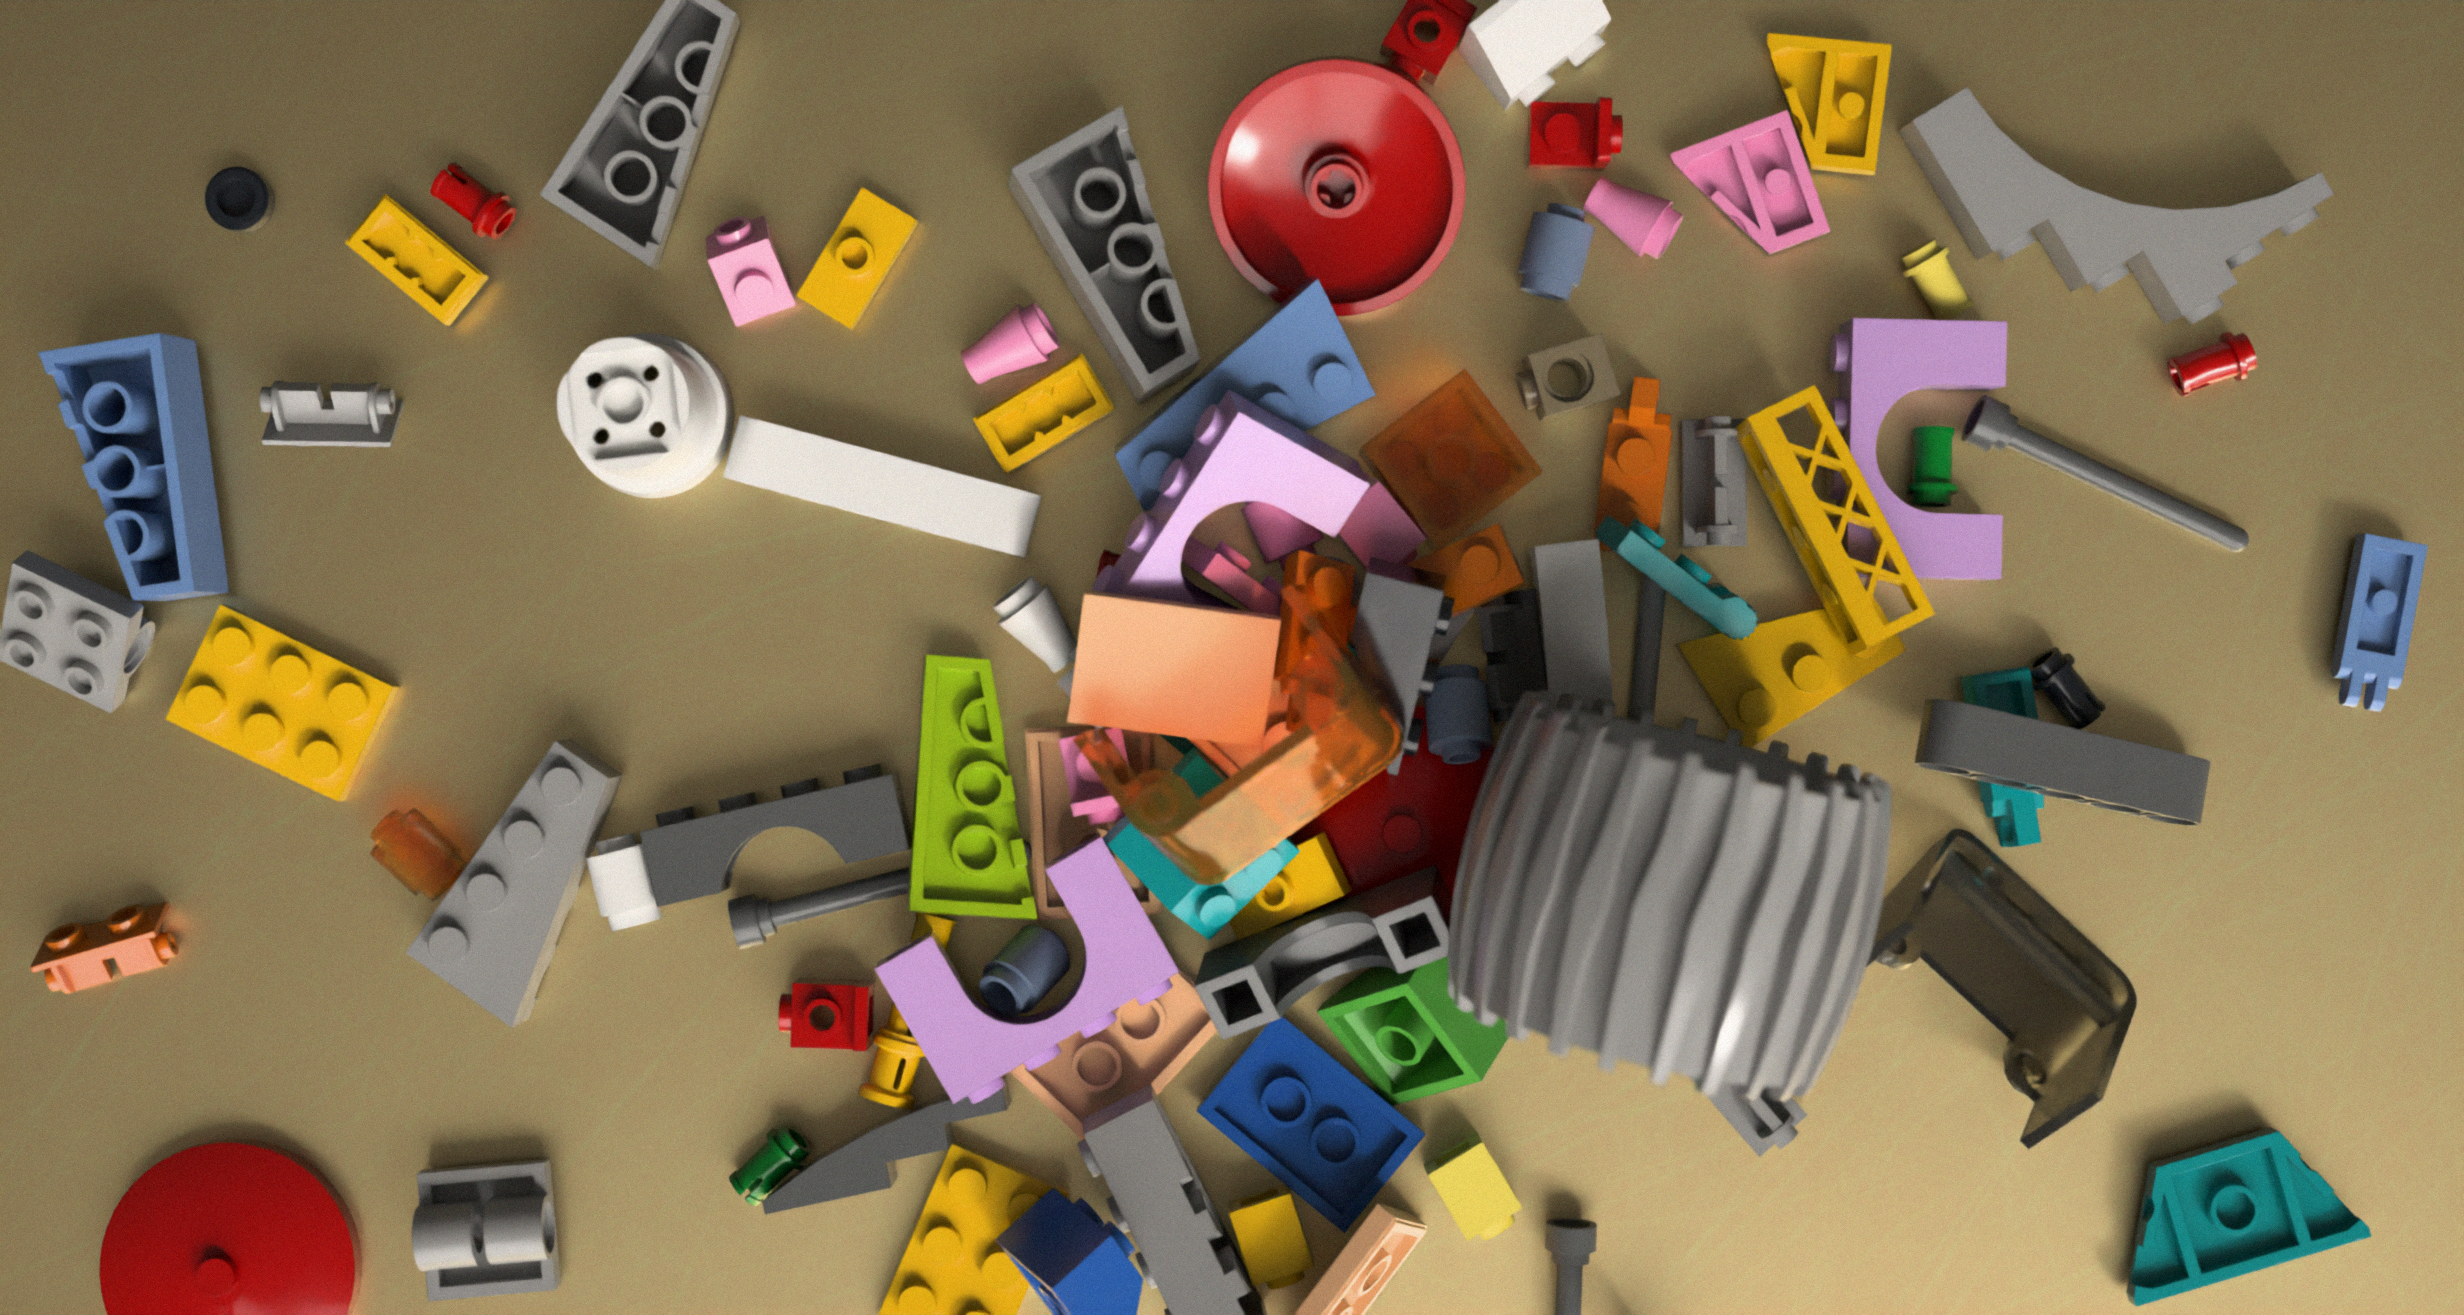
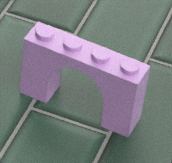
M1852 318L1840 324V334H1833L1831 337L1829 364L1831 372H1839L1838 397L1830 399L1828 410L1917 579L1984 581L2001 579L2003 515L1932 513L1906 504L1891 491L1880 473L1876 458V439L1879 427L1892 405L1911 391H1992L2006 386L2007 321ZM1827 468L1828 499L1836 500V506L1841 507L1847 485L1840 472ZM1854 500L1851 511L1862 514ZM1847 522L1841 544L1848 557L1871 565L1877 546L1870 529ZM1884 558L1882 569L1892 572ZM1857 572L1859 578H1867V575Z
M1228 389L1218 406L1212 404L1203 412L1194 431V438L1196 440L1183 460L1177 458L1169 465L1160 483V496L1148 514L1142 512L1135 518L1125 538L1126 548L1114 567L1107 565L1100 572L1092 590L1238 610L1233 605L1195 586L1181 572V556L1186 540L1203 518L1213 511L1232 503L1257 501L1274 505L1335 538L1370 486V483L1357 460Z
M1100 833L1044 865L1046 873L1082 934L1085 948L1084 964L1076 985L1054 1007L1038 1014L1016 1016L1013 1018L1001 1016L988 1008L968 990L934 930L877 962L875 967L876 973L953 1104L967 1096L972 1104L986 1099L1005 1086L1001 1076L1023 1063L1028 1071L1044 1065L1061 1053L1057 1043L1079 1030L1084 1038H1088L1107 1028L1117 1020L1113 1012L1115 1009L1136 998L1140 1006L1147 1004L1173 987L1169 978L1177 974L1179 969Z

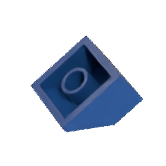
M1052 1188L995 1239L1052 1315H1137L1143 1277L1128 1258L1135 1251V1248L1111 1221L1104 1224L1095 1210L1081 1197L1076 1202L1071 1203L1057 1190Z

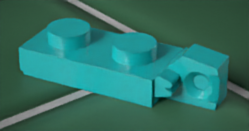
M2028 666L1960 677L1965 703L2039 720L2031 672ZM1978 780L1981 803L1984 802L1983 807L1986 816L1993 817L2000 847H2019L2040 843L2041 836L2036 809L2044 808V795Z

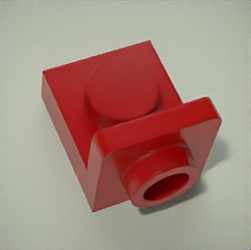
M1599 97L1595 103L1533 101L1529 105L1527 169L1603 171L1611 161V154H1620L1622 148L1623 119L1622 115H1612V97Z

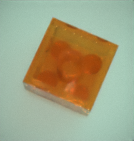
M1463 369L1362 445L1358 451V455L1376 479L1381 482L1426 537L1424 542L1432 553L1441 550L1543 473L1542 469L1466 369Z

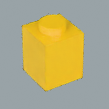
M1282 1184L1229 1202V1215L1252 1286L1267 1282L1268 1288L1274 1290L1293 1285L1304 1279L1303 1270L1314 1267L1313 1256L1291 1189Z

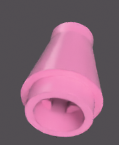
M1603 176L1592 189L1583 210L1594 215L1639 257L1646 253L1655 259H1659L1664 253L1683 219V214L1672 209L1673 201L1614 183Z
M1036 302L1025 308L1017 304L973 345L962 350L961 357L970 375L980 385L991 378L1050 360L1049 353L1059 348L1060 342L1051 322Z

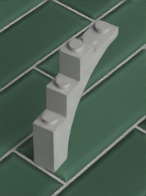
M1968 87L1915 118L1898 131L1977 260L1994 251L1997 252L2002 261L2036 241L2030 231L2032 229L2070 292L2088 284L2092 285L2096 293L2130 273L2124 263L2126 262L2163 323L2185 316L2191 325L2224 306L2225 304L2219 295L2238 284L2231 270L2265 250L2260 239L2278 228L2281 229L2284 236H2287L2311 223L2320 216L2314 206L2334 194L2320 172L2272 195L2227 207L2176 210L2126 203L2080 187L2035 161L1997 127Z

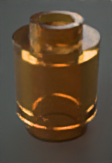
M416 808L410 809L405 814H402L398 809H394L378 823L369 836L376 843L370 852V856L415 896L423 893L432 902L442 896L456 882L468 865L458 855L461 848Z

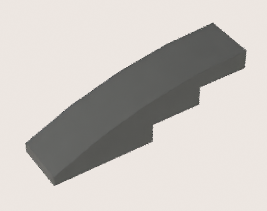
M1002 1077L1005 1082L1004 1087L978 1103L972 1104L967 1096L953 1104L949 1095L944 1093L915 1105L913 1109H905L877 1121L824 1151L802 1170L797 1171L774 1188L762 1202L764 1213L770 1214L891 1188L898 1178L895 1160L947 1150L951 1147L954 1141L951 1122L1007 1111L1011 1098L1006 1077Z

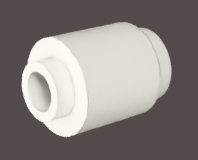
M633 833L596 842L598 855L586 858L600 915L601 917L608 916L611 931L637 926L662 918L660 909L656 905L643 844L636 845Z

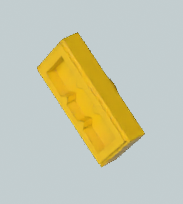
M862 187L796 296L853 331L917 227L918 221Z
M386 193L345 241V244L443 324L448 326L451 325L489 278L488 275Z
M1081 353L974 417L973 421L1007 475L1116 409Z
M1325 832L1296 844L1300 852L1229 921L1238 940L1264 931L1331 902L1352 890Z

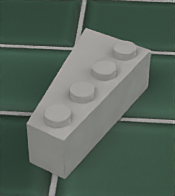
M1120 106L1011 168L1008 188L1139 404L1193 373L1200 361V357L1176 279H1173L1164 249L1165 242L1159 223L1155 220L1145 188L1146 181L1139 158H1136L1129 136V126L1123 106Z
M574 740L555 741L411 944L406 954L511 1028L529 1019L537 999L535 996L544 972L549 968L558 945L556 942L569 908L573 906L581 886L579 883L587 864L586 858H589L590 854L594 852L595 843L599 839L623 775Z
M1150 1084L1083 1118V1135L1085 1139L1077 1143L1079 1151L1094 1178L1103 1174L1113 1196L1106 1199L1109 1209L1121 1232L1124 1234L1131 1231L1140 1250L1139 1253L1135 1254L1139 1267L1152 1289L1158 1287L1168 1307L1164 1309L1165 1315H1267L1265 1303L1256 1286H1252L1249 1273L1152 1085Z

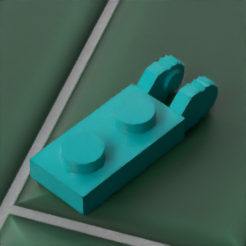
M1607 515L1594 532L1596 534L1595 538L1599 539V541L1729 638L1743 640L1744 637L1749 638V635L1752 632L1754 633V628L1758 626L1756 622L1759 618L1756 617L1757 611L1752 609L1751 605L1718 582L1707 584L1712 576L1682 553L1675 562L1664 556L1659 550L1666 541L1636 518L1627 528Z

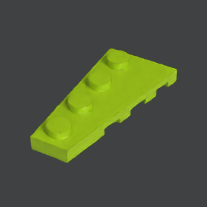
M926 654L923 658L907 912L1022 920L1038 919L1034 896H1031L1027 875V858L1023 838L1020 837L1014 804L1016 798L1012 777L1009 775L1003 744L1005 739L990 659Z

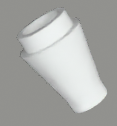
M1033 575L1029 576L1009 590L993 605L994 610L1001 617L997 624L1044 661L1053 673L1071 662L1068 655L1077 648L1078 642L1075 640L1048 584L1041 586Z

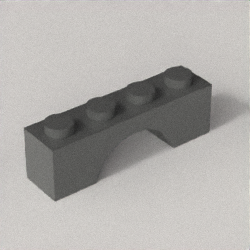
M879 763L842 772L845 784L820 789L817 777L780 786L782 798L758 804L756 793L751 792L717 800L720 812L696 818L693 806L655 814L658 827L640 831L657 907L717 894L729 889L733 870L742 850L754 837L770 828L789 826L811 831L831 844L846 864L911 849L912 830L899 773L882 775Z
M1437 864L1205 952L1194 987L1221 1039L1225 1040L1281 1019L1285 1012L1302 996L1342 974L1376 966L1388 967L1401 974L1447 957L1453 897Z

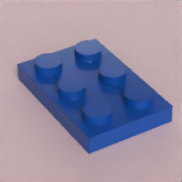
M1284 1015L1281 1019L1263 1026L1196 1109L1201 1116L1344 1233L1426 1135L1422 1128Z

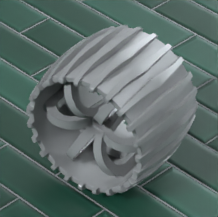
M1550 691L1524 692L1508 720L1487 766L1463 840L1451 908L1448 945L1447 990L1455 1006L1465 1012L1473 1010L1474 1019L1486 1026L1495 1024L1498 1017L1505 1019L1506 1035L1520 1042L1528 1038L1530 1030L1550 1037L1549 1052L1563 1058L1568 1055L1571 1045L1599 1053L1598 1068L1613 1073L1617 1059L1651 1067L1649 1074L1650 1083L1665 1085L1669 1073L1674 1072L1696 1077V1091L1711 1095L1717 1091L1720 1081L1736 1083V1093L1742 1099H1757L1764 1086H1768V1094L1775 1100H1786L1791 1095L1803 1097L1809 1093L1820 1077L1846 1024L1873 946L1882 906L1888 865L1891 829V788L1889 783L1881 780L1879 776L1873 773L1866 772L1861 776L1860 769L1849 763L1841 764L1837 774L1829 772L1828 757L1817 752H1811L1807 757L1806 763L1788 759L1789 745L1777 740L1771 742L1768 752L1743 746L1744 731L1730 728L1726 741L1696 734L1698 719L1684 717L1680 729L1654 724L1655 712L1651 708L1638 707L1634 718L1631 719L1614 715L1615 703L1611 700L1599 698L1594 702L1591 711L1581 709L1582 699L1576 694L1563 693L1557 701L1556 695Z

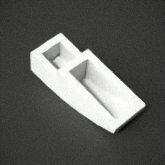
M1599 539L1529 548L1534 589L1536 588L1548 691L1556 695L1557 701L1563 693L1579 695L1582 699L1581 709L1591 711L1594 702L1599 698L1612 701L1608 625Z

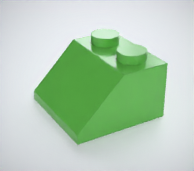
M1448 956L1401 974L1388 967H1370L1323 1002L1317 1010V1013L1381 1096L1392 1105L1482 1081L1509 1038L1506 1035V1021L1498 1017L1495 1024L1486 1026L1474 1019L1473 1010L1465 1012L1455 1006L1447 990Z

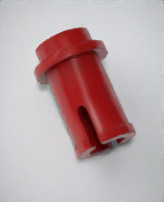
M456 162L448 164V171L442 169L435 178L430 190L431 195L443 201L473 224V232L478 236L488 235L492 239L501 237L512 225L517 214L516 208L510 205V196L503 191L495 194L465 172L463 167Z
M2231 332L2222 333L2219 342L2178 357L2168 358L2169 362H2167L2172 384L2177 393L2182 397L2189 395L2190 392L2231 377L2236 381H2242L2247 378L2248 371L2257 367L2256 354L2249 338L2244 333L2234 336Z

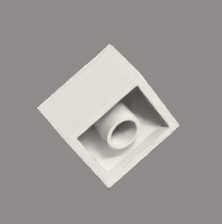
M1499 0L1468 25L1458 52L1504 110L1519 99L1525 107H1528L1533 101L1539 99L1554 86L1556 82L1550 76L1552 72L1567 60H1570L1575 67H1578L1606 43L1600 34L1604 32L1612 18L1602 0Z

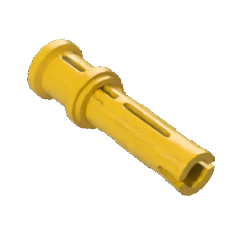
M916 913V921L910 943L934 930L947 952L956 921L936 914ZM893 1002L887 1026H880L879 1031L874 1034L873 1043L878 1047L868 1083L860 1085L858 1095L881 1104L913 1109L916 1099L911 1095L920 1058L926 1056Z

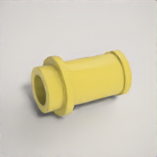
M1933 238L1901 257L1907 267L1902 273L1905 278L1912 276L1934 313L1935 320H1950L1974 305V302L1968 297L1946 258V255L1950 253L1947 246L1941 248L1937 240Z

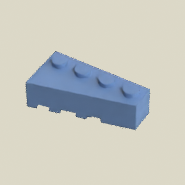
M1314 275L1308 278L1292 295L1263 317L1239 341L1203 369L1204 371L1186 387L1171 397L1115 446V457L1143 511L1146 512L1153 507L1161 494L1159 492L1160 483L1169 465L1177 458L1183 460L1196 440L1194 438V431L1201 415L1210 405L1215 404L1218 406L1228 389L1303 431L1375 396L1376 394L1319 279Z

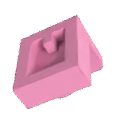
M1108 728L1099 732L1094 731L1058 739L1072 802L1070 806L1073 817L1087 814L1089 825L1122 819L1126 815L1125 806L1135 804L1138 801L1123 729Z

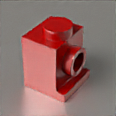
M1408 0L1382 42L1379 53L1388 58L1385 65L1401 72L1417 84L1423 79L1434 85L1464 36L1468 25L1472 22L1478 7L1466 0ZM1421 22H1426L1437 29L1438 37L1432 42H1422L1415 36V26Z
M799 978L793 982L792 994H781L778 1015L779 1031L791 1032L790 1048L852 1049L853 1051L866 1052L873 1044L875 980ZM825 1005L832 1009L835 1021L831 1027L823 1028L814 1022L812 1013L816 1006Z

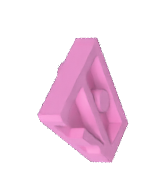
M1788 110L1670 153L1673 165L1768 255L1830 232Z
M1189 535L1183 548L1181 562L1206 578L1207 581L1249 611L1280 616L1282 584L1268 575L1259 584L1245 574L1252 563L1222 541L1213 551Z

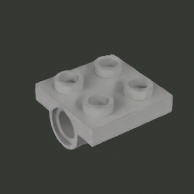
M26 550L12 562L0 632V661L112 713L125 701L129 678L141 665L151 647L155 635V623L142 617L144 605Z
M550 1158L424 1169L417 1173L420 1206L416 1208L413 1217L412 1246L418 1269L426 1273L428 1301L556 1290L561 1285Z

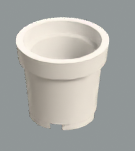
M650 333L602 340L589 346L582 352L568 373H565L557 393V414L561 429L585 466L601 481L622 493L642 498H663L687 491L702 482L714 471L729 447L734 428V404L729 385L714 361L702 350L685 340L673 336ZM655 366L658 369V377L656 380L649 382L645 379V370L648 367ZM603 379L601 386L597 388L598 384ZM656 422H662L665 425V433L661 437H654L652 435L651 428ZM600 429H606L609 432V440L605 444H599L596 440V433Z

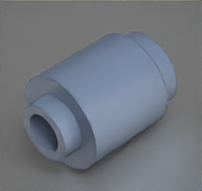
M1549 203L1546 212H1533L1517 271L1523 275L1520 290L1550 300L1569 302L1572 288H1579L1595 230V227L1583 222L1586 212L1558 203Z
M1455 664L1438 667L1431 697L1423 696L1428 749L1431 753L1442 756L1443 762L1448 764H1466L1477 761L1481 758V751L1490 748L1493 744L1487 685L1483 680L1479 679V671L1474 666Z
M1027 925L1021 928L983 969V978L979 982V991L985 1003L999 1015L1013 1018L1020 1013H1027L1033 1010L1069 971L1070 958L1064 941L1058 934L1047 928L1035 925Z

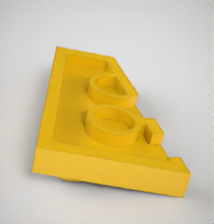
M1873 596L1872 603L1883 624L1890 623ZM1825 607L1759 623L1754 628V633L1752 632L1749 638L1744 637L1743 640L1739 638L1734 640L1723 633H1718L1674 644L1727 729L1733 728L1744 731L1742 745L1750 748L1907 650L1899 636L1895 634L1850 657Z

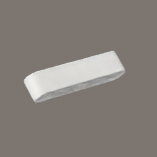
M739 415L723 475L724 478L1023 558L1026 557L1042 497L1013 487Z

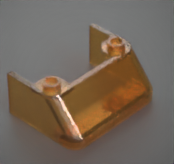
M1290 584L1280 592L1319 646V648L1303 658L1295 666L1289 679L1290 698L1306 724L1203 797L1198 799L1186 781L1170 770L1153 769L1136 776L1103 728L1083 732L1073 739L1130 823L1187 878L1195 883L1216 885L1224 882L1390 766L1402 752L1404 730L1401 722L1304 584Z

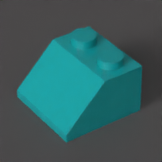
M1194 747L1102 838L1106 845L1170 912L1209 941L1300 852L1294 841L1276 820L1221 769Z

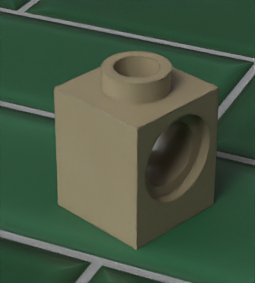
M1602 333L1528 354L1522 360L1525 371L1516 373L1517 385L1523 405L1526 410L1536 408L1539 421L1610 401L1620 395ZM1560 362L1568 363L1578 371L1580 387L1575 395L1563 396L1551 388L1548 381V372L1553 364Z

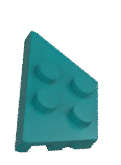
M2269 1127L2149 1163L2126 1294L2129 1302L2137 1307L2372 1237L2370 1229L2362 1219L2356 1217L2333 1193L2334 1189L2319 1173L2312 1170L2300 1158V1153L2278 1130Z

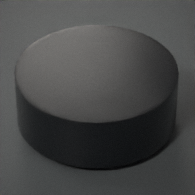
M229 167L214 175L208 183L205 192V205L210 217L220 226L237 233H251L262 228L271 219L275 209V194L270 183L262 175L245 167Z

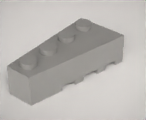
M665 0L539 194L656 271L740 24L737 13L718 0Z

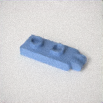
M2367 533L2356 534L2331 665L2332 677L2342 679L2339 690V703L2341 705L2356 707L2361 697L2363 683H2365L2364 708L2380 712L2385 705L2388 688L2398 689L2404 676L2428 545Z

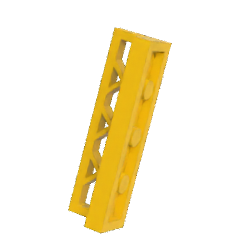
M1815 384L1747 417L1735 428L1738 429V436L1736 438L1850 657L1935 615ZM1805 406L1817 428L1812 449L1789 443L1777 419ZM1824 443L1832 457L1821 453ZM1797 458L1808 461L1805 471H1803ZM1817 465L1841 473L1847 485L1841 507L1818 500L1811 486ZM1854 500L1862 514L1851 511ZM1827 515L1837 518L1835 528H1833ZM1847 522L1870 529L1877 546L1871 565L1848 557L1841 544ZM1884 558L1892 572L1882 569ZM1857 572L1867 575L1865 586H1863ZM1878 579L1899 586L1912 612L1884 625L1872 603Z

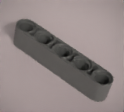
M1941 699L1925 700L1914 763L1919 767L2151 820L2187 826H2201L2210 769V761L2203 758L1972 704Z

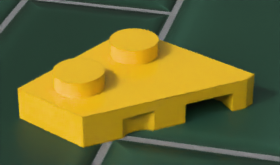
M1768 33L1767 50L1810 169L1875 176L1892 44Z

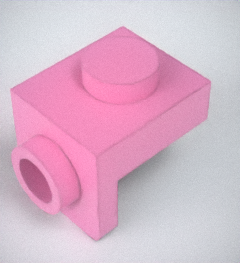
M765 216L752 220L748 217L732 218L721 223L715 228L713 234L705 238L708 263L736 327L796 305L794 293L772 243L770 228Z

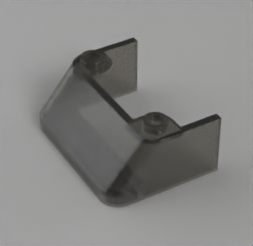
M1963 829L1951 830L1922 856L1882 900L1875 938L1867 966L1876 960L1878 963L1887 965L1890 968L1904 970L1920 957L2009 1039L2003 1052L2006 1078L2018 1092L2025 1094L2034 1102L2019 1140L2030 1149L2102 1101L2135 1012L2137 997L2134 987L2125 973L1979 838Z

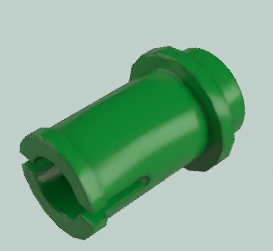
M1944 426L1913 428V483L1906 485V492L1912 494V505L1932 508L1951 506L1952 495L1958 493V486L1952 484V437H1954V428Z
M785 1124L780 1130L772 1128L766 1134L768 1141L740 1169L734 1171L729 1176L733 1188L739 1195L748 1188L750 1193L745 1197L748 1203L758 1206L763 1201V1198L793 1169L802 1170L807 1165L806 1157L812 1151L811 1146L804 1136L791 1125Z

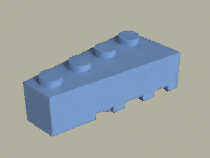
M155 333L38 352L46 374L53 375L61 395L62 402L58 403L66 427L74 429L86 463L81 466L90 489L97 490L107 515L103 523L132 599L142 601H173L228 593V579L196 340Z

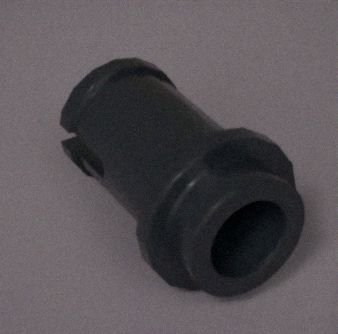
M2052 648L2041 654L2028 666L2031 672L2033 689L2035 691L2040 689L2067 721L2068 727L2081 730L2099 718L2100 712L2105 711L2106 705L2096 697L2072 667L2075 662L2074 657L2068 653L2063 655L2058 648Z

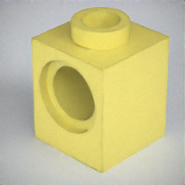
M1477 1132L1423 1165L1429 1179L1467 1241L1477 1235H1480L1482 1240H1488L1499 1235L1515 1222L1512 1214L1522 1209L1515 1193Z

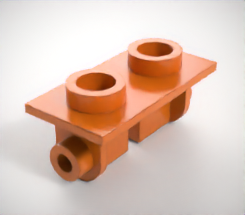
M167 902L147 908L140 904H134L115 911L106 920L82 926L79 922L62 925L45 936L30 969L32 973L45 970V980L51 991L62 990L65 994H70L111 981L114 974L107 961L109 958H115L123 977L165 966L168 964L170 957L178 955V943L174 934L171 931L162 933L160 930L169 906Z

